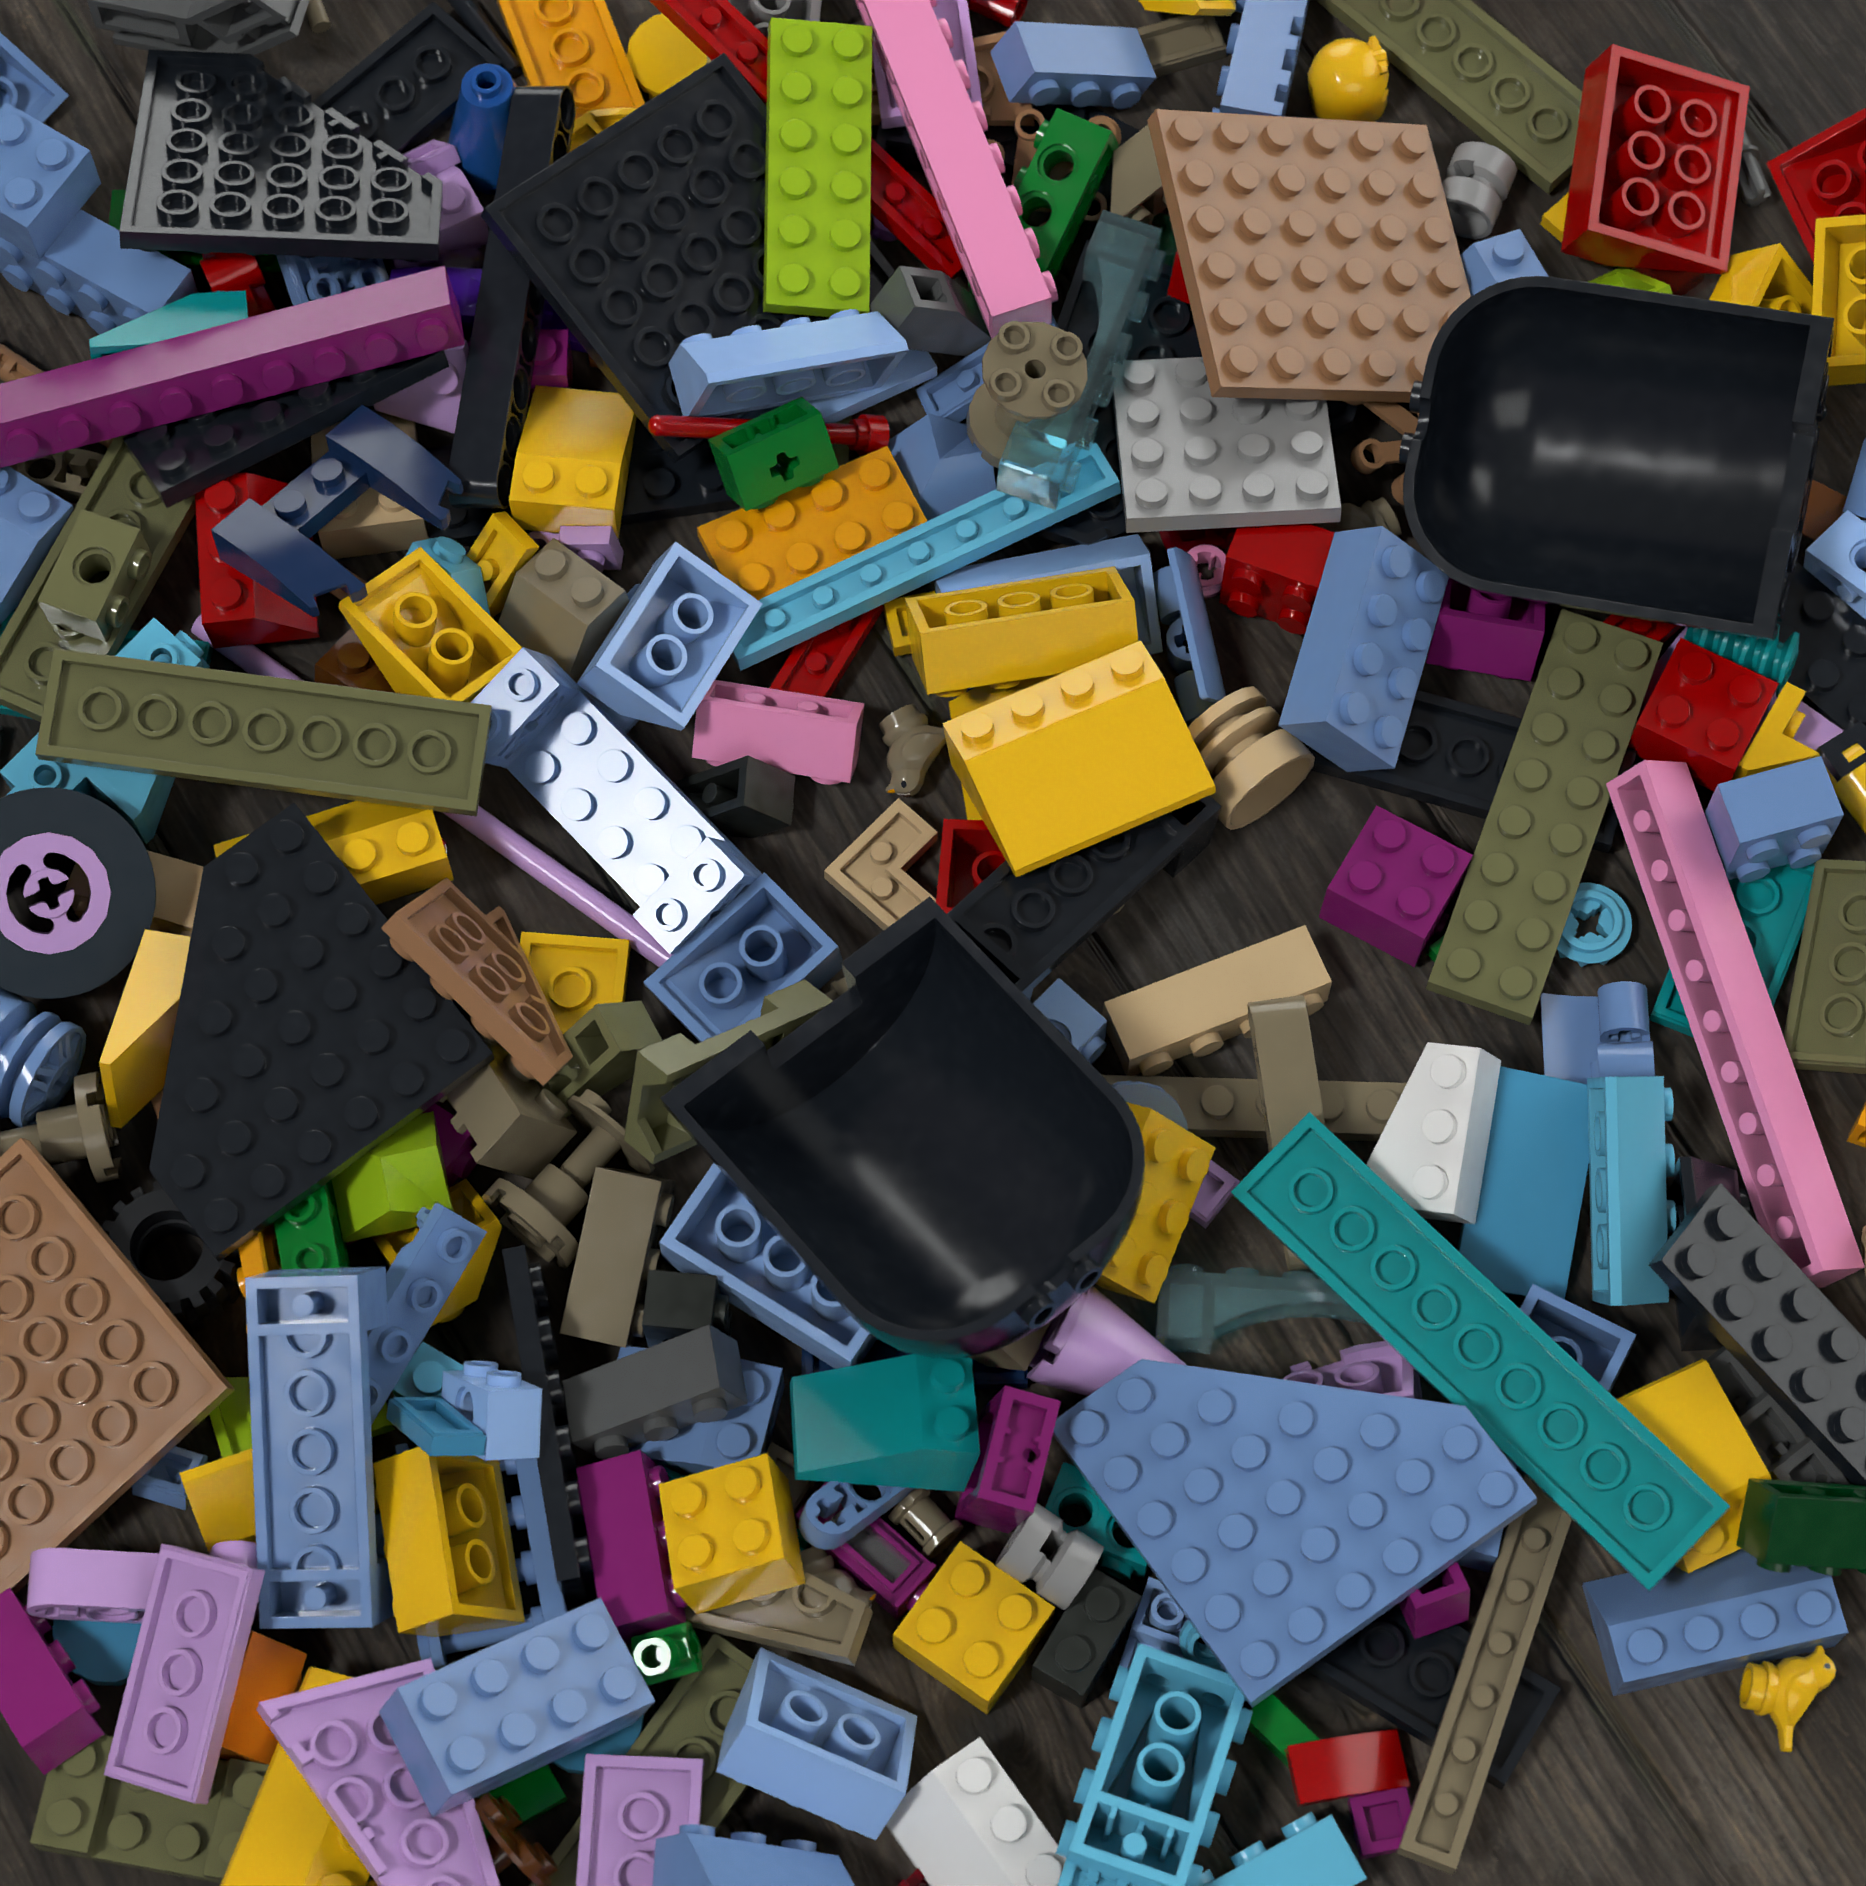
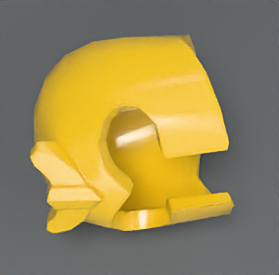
M1375 35L1369 37L1368 43L1355 38L1337 39L1326 44L1315 55L1308 71V87L1311 107L1318 119L1376 122L1383 115L1388 97V89L1386 87L1389 78V62L1386 51L1381 48Z

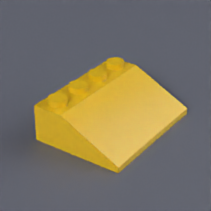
M1142 641L1133 643L942 723L951 766L1015 877H1019L1216 793L1215 784L1168 684Z

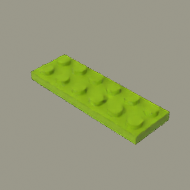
M770 18L767 53L763 312L831 317L835 313L848 309H857L860 314L869 313L872 26Z

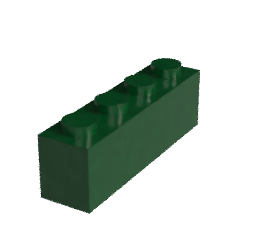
M1749 1478L1736 1545L1757 1558L1756 1564L1759 1567L1774 1572L1788 1573L1791 1572L1792 1565L1807 1566L1808 1569L1814 1572L1832 1576L1841 1575L1843 1568L1857 1569L1860 1573L1866 1575V1486Z

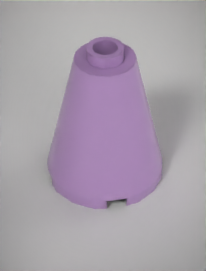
M1092 1286L1071 1304L1068 1309L1051 1321L1040 1343L1039 1350L1029 1365L1033 1369L1027 1373V1378L1038 1384L1089 1396L1140 1359L1181 1365L1186 1364L1098 1289Z

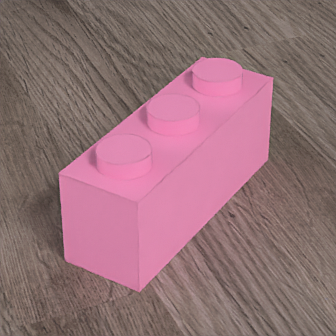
M714 680L696 709L692 758L706 760L708 764L717 767L748 755L787 773L809 776L812 780L821 784L850 783L858 763L865 703Z

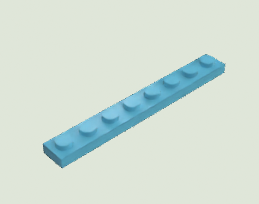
M1097 443L1087 446L759 599L763 603L731 654L740 671L1120 494V481Z

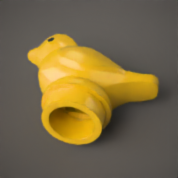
M1818 1645L1814 1652L1806 1657L1792 1656L1784 1658L1776 1666L1769 1661H1763L1761 1664L1749 1662L1744 1669L1741 1679L1740 1706L1742 1709L1753 1710L1757 1716L1769 1714L1778 1731L1780 1751L1792 1752L1794 1727L1818 1692L1828 1687L1835 1679V1664L1825 1654L1822 1645Z

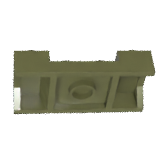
M804 979L765 996L760 1017L749 1020L719 1035L694 1044L683 1034L679 1033L637 1051L624 1141L652 1164L697 1145L694 1139L665 1108L660 1098L750 1030L763 1042L766 1050H769L833 1002V1000Z
M102 1735L47 1773L30 1843L38 1850L221 1884L269 1765L230 1758L229 1761L218 1759L208 1804H194L105 1776L104 1772L113 1736Z

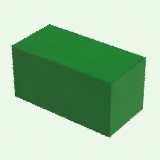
M1273 1694L1269 1695L1252 1709L1253 1713L1248 1730L1288 1768L1285 1752L1287 1746L1320 1740Z

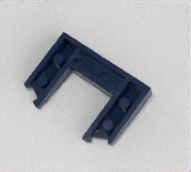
M364 405L357 408L325 435L329 451L263 506L249 498L211 529L220 560L312 617L320 615L314 597L339 588L348 593L352 603L360 601L368 595L364 583L309 539L371 487L439 529L444 530L449 526L451 515L449 509L439 506L446 489L454 494H462L464 490L462 480L423 446Z

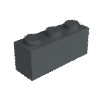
M710 1324L563 1380L571 1443L604 1460L627 1454L629 1448L647 1441L670 1439L678 1434L679 1429L697 1422L708 1423L721 1420L727 1416L729 1410L748 1404L738 1342Z

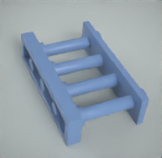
M407 1443L395 1445L397 1454L410 1450ZM537 1458L499 1460L501 1471L506 1470L507 1476L518 1474L521 1495L512 1496L511 1503H506L509 1525H516L517 1531L527 1529L531 1550L521 1552V1558L515 1559L518 1581L526 1580L527 1586L537 1584L541 1605L531 1607V1613L524 1615L525 1623L516 1626L439 1637L417 1635L421 1660L431 1658L435 1671L448 1665L447 1654L495 1645L568 1612L567 1604H565V1599L556 1579Z

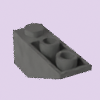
M899 266L870 304L871 312L878 311L906 340L909 350L968 356L991 340L975 297L943 271Z

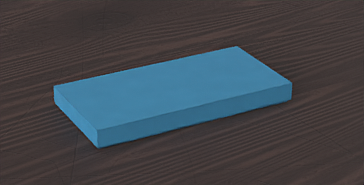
M1500 1067L1475 1225L1462 1223L1457 1250L1505 1295L1525 1299L1532 1284L1565 1299L1589 1165L1587 1084Z

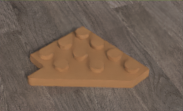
M446 877L395 912L381 927L390 937V944L393 949L404 959L412 962L415 961L430 976L432 986L441 996L448 1000L456 1001L471 1015L470 1020L474 1028L487 1039L496 1040L510 1053L513 1065L525 1077L536 1079L544 1086L573 1058L506 912L500 906L485 915Z

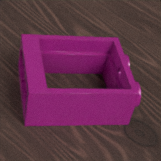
M1005 1385L981 1409L978 1421L980 1455L964 1492L960 1493L954 1519L1009 1534L1034 1513L1061 1401ZM1030 1450L1036 1454V1460L1033 1462H1028Z

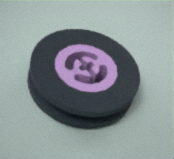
M50 787L32 788L0 798V988L22 996L54 999L79 995L103 985L122 971L135 957L144 930L150 929L156 902L155 876L143 842L130 824L114 809L89 795L77 791ZM50 852L63 854L77 862L87 875L90 888L87 908L78 920H70L67 917V910L73 903L74 889L70 888L57 895L59 904L55 907L49 908L45 901H39L28 906L30 911L37 916L49 918L54 923L52 930L49 932L32 930L19 922L9 908L6 894L9 877L18 865L25 864L30 868L31 873L24 884V897L40 890L38 881L42 878L48 877L52 884L66 881L69 878L59 869L47 867L43 863L44 856Z

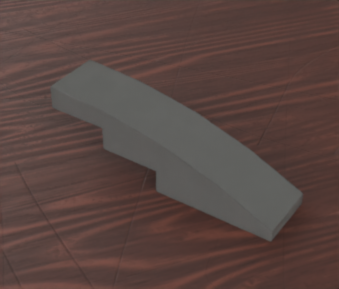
M1724 1346L1707 1359L1772 1480L1850 1485L1841 1471L1809 1437H1806L1801 1428L1763 1390L1761 1385Z

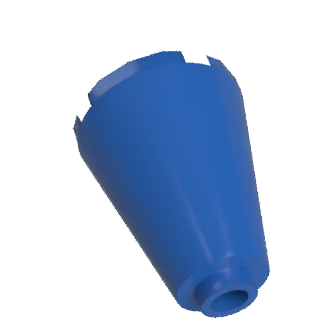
M488 63L471 68L463 77L448 143L455 146L461 161L455 166L463 171L472 189L484 194H495L513 91L518 86L503 67Z

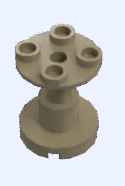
M1010 321L1000 327L998 334L989 341L982 358V380L984 383L976 390L967 413V435L972 445L975 442L977 448L982 451L981 457L991 466L1009 473H1032L1042 468L1043 464L1053 459L1055 461L1063 453L1072 429L1071 407L1080 400L1088 380L1087 360L1082 352L1083 344L1074 333L1064 331L1045 322Z
M99 1071L74 1077L76 1104L37 1112V1124L1 1131L0 1157L20 1138L31 1141L50 1166L88 1158L97 1183L122 1178L121 1157L112 1159L110 1147L119 1145L116 1127H111L103 1083L99 1084L101 1082Z
M586 1089L580 1097L573 1095L567 1100L569 1110L589 1133L559 1168L552 1164H547L525 1190H522L510 1181L499 1178L482 1196L491 1211L498 1204L505 1210L506 1213L499 1221L516 1238L549 1263L557 1256L556 1264L558 1268L563 1270L575 1260L579 1243L566 1229V1226L588 1203L589 1197L584 1189L593 1180L595 1168L605 1167L616 1156L623 1163L638 1172L648 1175L655 1169L654 1164L624 1141L626 1129L609 1116L612 1111L610 1106L599 1095L589 1089Z

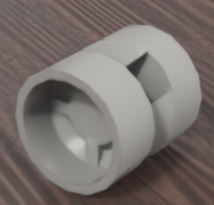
M1475 141L1462 143L1456 148L1447 168L1446 179L1442 181V186L1453 229L1457 236L1481 239L1490 235L1500 214L1502 201L1507 198L1516 177L1517 168L1515 162L1507 153L1495 146Z
M1036 1503L1034 1513L1016 1527L1000 1553L995 1566L1020 1583L1032 1579L1036 1582L1037 1594L1058 1608L1065 1610L1087 1581L1103 1552L1104 1546L1078 1529L1066 1533L1063 1531V1520ZM1040 1549L1047 1550L1052 1553L1048 1560L1045 1554L1040 1551Z

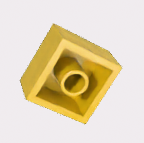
M768 1453L658 1484L673 1588L696 1614L806 1584L789 1481Z
M960 1541L893 1633V1649L988 1715L1052 1625L1055 1607Z

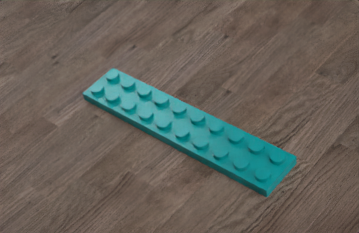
M1308 1112L1231 1191L1236 1200L1451 1404L1466 1406L1500 1451L1648 1592L1670 1572L1730 1509V1505L1311 1112Z

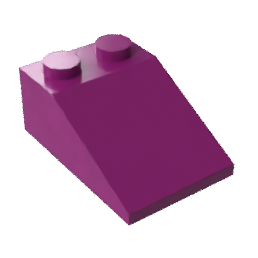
M1449 577L1427 653L1426 663L1439 665L1451 670L1462 669L1491 674L1503 679L1514 678L1531 681L1545 632V603L1479 592L1465 587Z

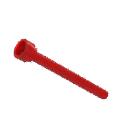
M861 414L857 419H851L848 424L825 423L831 444L848 445L850 450H856L860 456L867 455L889 444V424L884 415ZM655 415L650 418L648 429L655 436L711 439L752 419Z

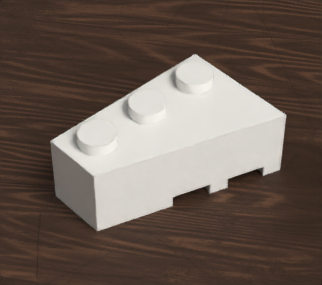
M1427 1042L1366 1164L1422 1218L1474 1225L1476 1223L1501 1067V1060L1482 1048Z

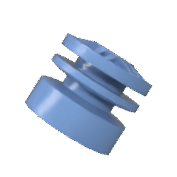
M0 988V1118H10L14 1125L24 1127L37 1124V1112L55 1109L60 1106L80 1069L86 1049V1034L82 1027L72 1022H62L60 1017L53 1012H42L37 1015V1009L33 1002Z

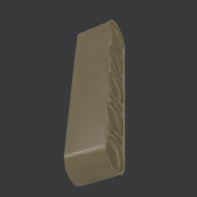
M1304 995L1249 1002L1247 1005L1269 1152L1308 1112H1311L1325 1126ZM1283 1244L1288 1271L1308 1270L1309 1268Z

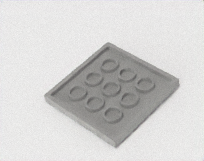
M1202 357L1111 361L1110 377L1126 533L1340 522L1341 501L1326 400L1212 397Z

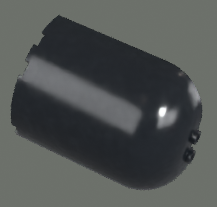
M1525 276L1508 279L1479 291L1462 303L1443 324L1429 351L1423 381L1415 380L1412 386L1409 411L1419 413L1415 434L1405 432L1402 437L1399 464L1406 465L1403 481V500L1407 521L1415 540L1429 560L1444 574L1465 587L1479 592L1774 641L1779 629V625L1776 622H1782L1790 588L1788 573L1794 574L1810 497L1819 446L1820 427L1818 426L1819 421H1816V416L1822 417L1825 409L1829 381V362H1827V357L1831 358L1833 349L1834 318L1546 276Z
M929 896L841 962L848 987L845 993L769 1050H766L763 1042L750 1030L660 1099L670 1114L844 1310L864 1330L890 1346L911 1354L931 1358H961L994 1351L1030 1335L1060 1315L1098 1281L1102 1272L1125 1240L1137 1213L1145 1177V1153L1140 1127L1133 1112L1121 1095Z

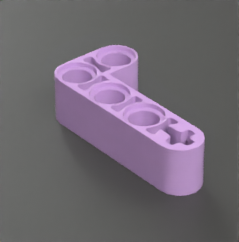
M220 1542L212 1547L209 1554L210 1556L257 1568L256 1543ZM70 1548L35 1550L30 1554L26 1611L32 1616L45 1619L142 1624L159 1553ZM259 1598L252 1625L256 1622L259 1615Z

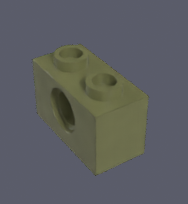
M81 509L38 598V603L48 621L108 642L114 627H120L127 617L130 606L129 596L136 581H142L150 568L151 550L141 530ZM102 571L110 572L104 581L89 583L96 573Z

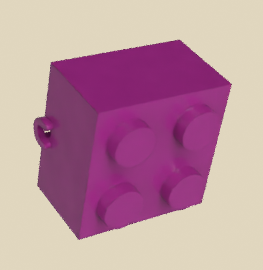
M1376 805L1329 884L1319 918L1415 968L1434 933L1440 935L1447 924L1450 915L1446 912L1463 885L1473 855Z

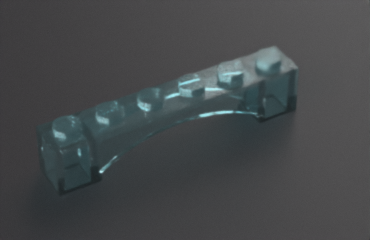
M1106 210L1102 211L1086 250L1082 278L1092 282L1098 307V330L1086 359L1088 375L1086 386L1080 400L1066 413L1049 419H1033L1028 423L1016 421L999 462L997 491L1053 510L1057 509L1063 492L1073 493L1082 467V463L1076 462L1080 449L1088 451L1091 449L1099 425V420L1093 419L1098 406L1107 408L1113 394L1116 378L1110 376L1114 363L1122 366L1125 364L1133 341V335L1127 334L1132 321L1141 323L1150 298V293L1144 292L1148 280L1158 281L1165 263L1167 252L1159 250L1161 228Z
M1176 1264L1168 1270L1167 1277L1156 1299L1155 1338L1170 1351L1210 1354L1212 1342L1220 1337L1247 1326L1278 1319L1318 1317L1368 1324L1322 1280H1317L1315 1274L1306 1271H1288L1283 1273L1282 1277L1260 1276L1258 1270L1246 1267L1230 1268L1226 1270V1274L1205 1273L1204 1269L1198 1265Z

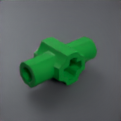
M689 1621L631 1637V1656L647 1686L703 1670L699 1639Z

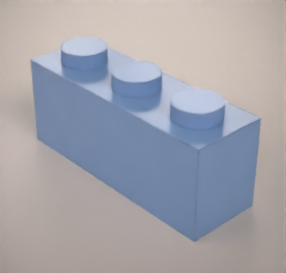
M1015 21L990 51L1007 98L1011 103H1032L1037 106L1059 104L1074 105L1075 107L1106 106L1116 109L1131 108L1140 100L1141 95L1157 78L1137 28Z

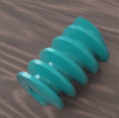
M1688 627L1684 639L1778 682L1779 685L1775 692L1776 698H1778L1784 685L1788 682L1800 651L1798 650L1800 633L1795 631L1784 643L1779 642V629L1774 641Z

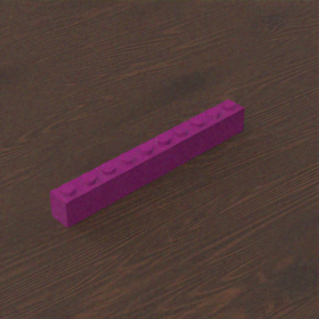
M445 265L1 383L0 468L465 345L460 308Z

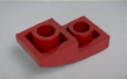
M1397 1729L1289 1745L1285 1749L1298 1807L1395 1788H1410Z

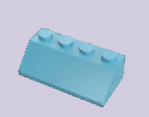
M1664 1076L1587 1078L1592 1301L1609 1306L1669 1302V1290L1671 1289L1653 1271L1649 1264L1666 1243L1667 1233H1673L1676 1229L1674 1200H1667L1666 1177H1673L1675 1171L1673 1145L1665 1144V1121H1672L1674 1103L1672 1089L1670 1087L1664 1088Z

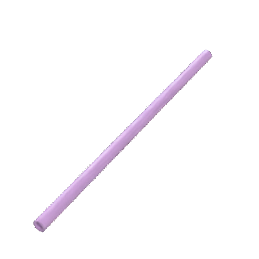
M199 615L193 623L191 632L202 641L210 643L213 648L202 625V617ZM255 645L215 649L248 674L304 681ZM478 806L477 816L442 812L615 937L630 940L631 948L657 967H660L673 955L669 954L630 913L482 807Z

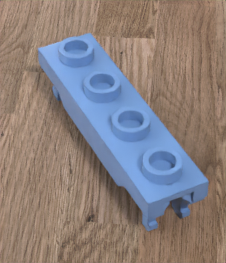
M435 1203L431 1211L425 1207L419 1210L415 1217L418 1219V1233L413 1241L400 1249L386 1273L388 1324L367 1331L371 1425L487 1231L439 1203Z

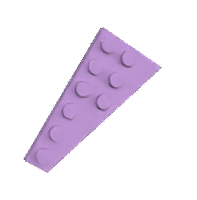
M431 1658L259 1702L256 1710L378 1886H500L479 1814L474 1807L476 1805L474 1799L432 1817L379 1713V1710L398 1687L435 1671Z

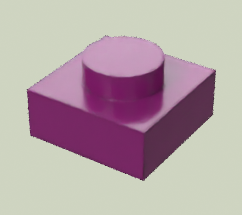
M1401 1787L1350 1797L1347 1804L1360 1860L1396 1853L1411 1811L1407 1788Z

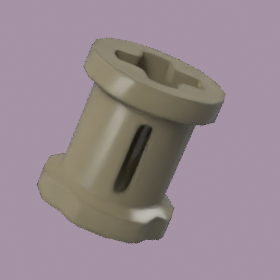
M915 1488L895 1506L888 1518L895 1526L901 1525L922 1547L921 1554L930 1561L957 1538L964 1525L958 1519L952 1521L929 1497L931 1493L929 1489Z

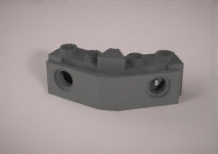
M86 0L95 27L115 31L112 38L114 44L147 51L150 49L252 54L253 56L297 37L309 0Z

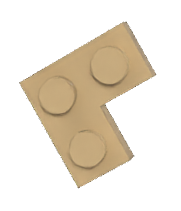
M898 798L824 870V877L881 929L885 930L929 896L936 902V899L912 879L906 871L938 840V832Z

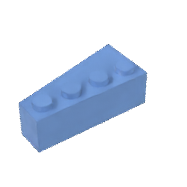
M1237 0L1235 11L1242 12L1240 24H1231L1226 53L1233 55L1230 66L1222 65L1217 95L1223 97L1220 109L1213 108L1212 112L1285 117L1309 0Z

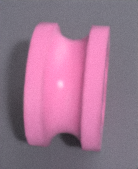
M1198 545L1191 548L1187 553L1194 558L1196 565L1207 563L1209 564V570L1213 567L1216 568L1213 571V578L1208 580L1201 579L1202 573L1199 572L1204 598L1218 595L1221 592L1226 558L1225 553L1212 545Z

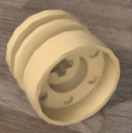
M1254 686L1241 688L1225 696L1209 707L1188 726L1216 787V793L1210 796L1222 806L1218 818L1230 830L1242 828L1258 820L1279 805L1306 778L1315 760L1313 754L1298 738L1284 729L1275 731L1279 724L1280 715L1271 706L1266 707V698Z

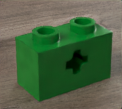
M802 396L708 440L727 495L745 511L768 507L778 499V496L797 487L815 485L824 478L825 474L839 468L821 412Z

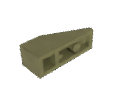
M642 1001L596 1004L563 1034L573 1058L544 1086L536 1079L533 1080L541 1089L552 1092L565 1104L568 1112L564 1116L568 1117L572 1114L567 1105V1100L573 1095L580 1097L586 1089L602 1096L634 1076L637 1051L651 1044L658 1043L662 1039Z

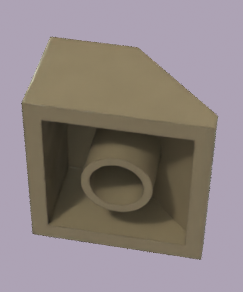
M553 538L516 573L498 624L521 647L550 656L577 683L630 600L623 588Z

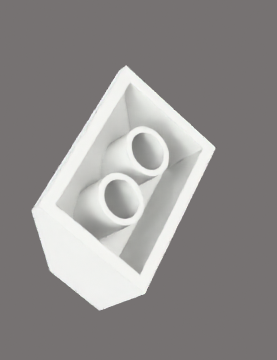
M981 1737L934 1768L908 1791L886 1824V1827L915 1868H919L923 1873L928 1886H1057L1066 1861L1065 1857L1056 1854L1057 1843Z

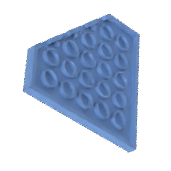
M1140 1359L1056 1419L1053 1436L1252 1708L1537 1504L1535 1494L1468 1408L1455 1404Z

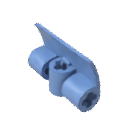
M1174 547L1167 549L1170 566L1155 571L1153 573L1160 621L1162 624L1170 625L1166 634L1167 659L1170 666L1180 674L1175 677L1174 685L1180 712L1188 727L1209 707L1224 698L1226 693L1196 561L1189 553ZM1187 640L1189 653L1185 652V646H1183V641Z
M1632 981L1608 983L1598 989V997L1541 994L1545 1076L1587 1084V1078L1655 1076L1653 1041H1650L1648 996L1645 985Z

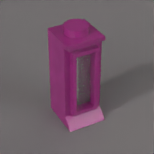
M840 1504L838 1510L828 1518L818 1516L817 1519L822 1524L829 1521L836 1524L844 1508ZM805 1505L795 1514L797 1529H799V1520ZM880 1517L842 1546L825 1550L828 1556L832 1555L834 1564L839 1569L847 1571L860 1588L866 1591L873 1590L876 1593L874 1600L897 1621L908 1609L911 1610L936 1575L937 1566L933 1562H929Z

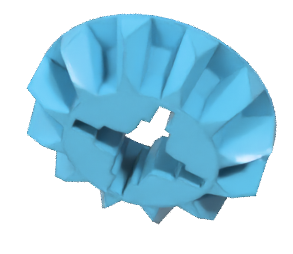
M1580 883L1557 947L1560 958L1567 957L1578 962L1580 967L1596 963L1604 966L1610 959L1618 954H1622L1632 932L1631 914L1626 903L1617 893L1603 885ZM1598 911L1601 912L1596 926L1599 935L1597 936L1589 932L1584 937L1575 938L1579 925L1575 918L1578 917L1585 921L1590 916L1594 917Z

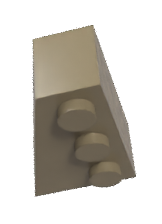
M462 1013L492 1051L495 1060L439 1101L443 1103L447 1100L456 1110L457 1114L450 1120L455 1130L464 1134L468 1129L477 1145L470 1154L477 1164L534 1180L578 1131L564 1116L568 1112L565 1104L552 1092L541 1089L533 1079H529L521 1074L513 1065L511 1054L496 1040H490L481 1035L472 1025L471 1016Z
M615 1167L595 1168L560 1334L624 1348L634 1346L636 1337L644 1338L642 1319L649 1270L660 1271L662 1255L659 1249V1242L662 1238L664 1227H668L674 1206L673 1191L676 1184L675 1180Z

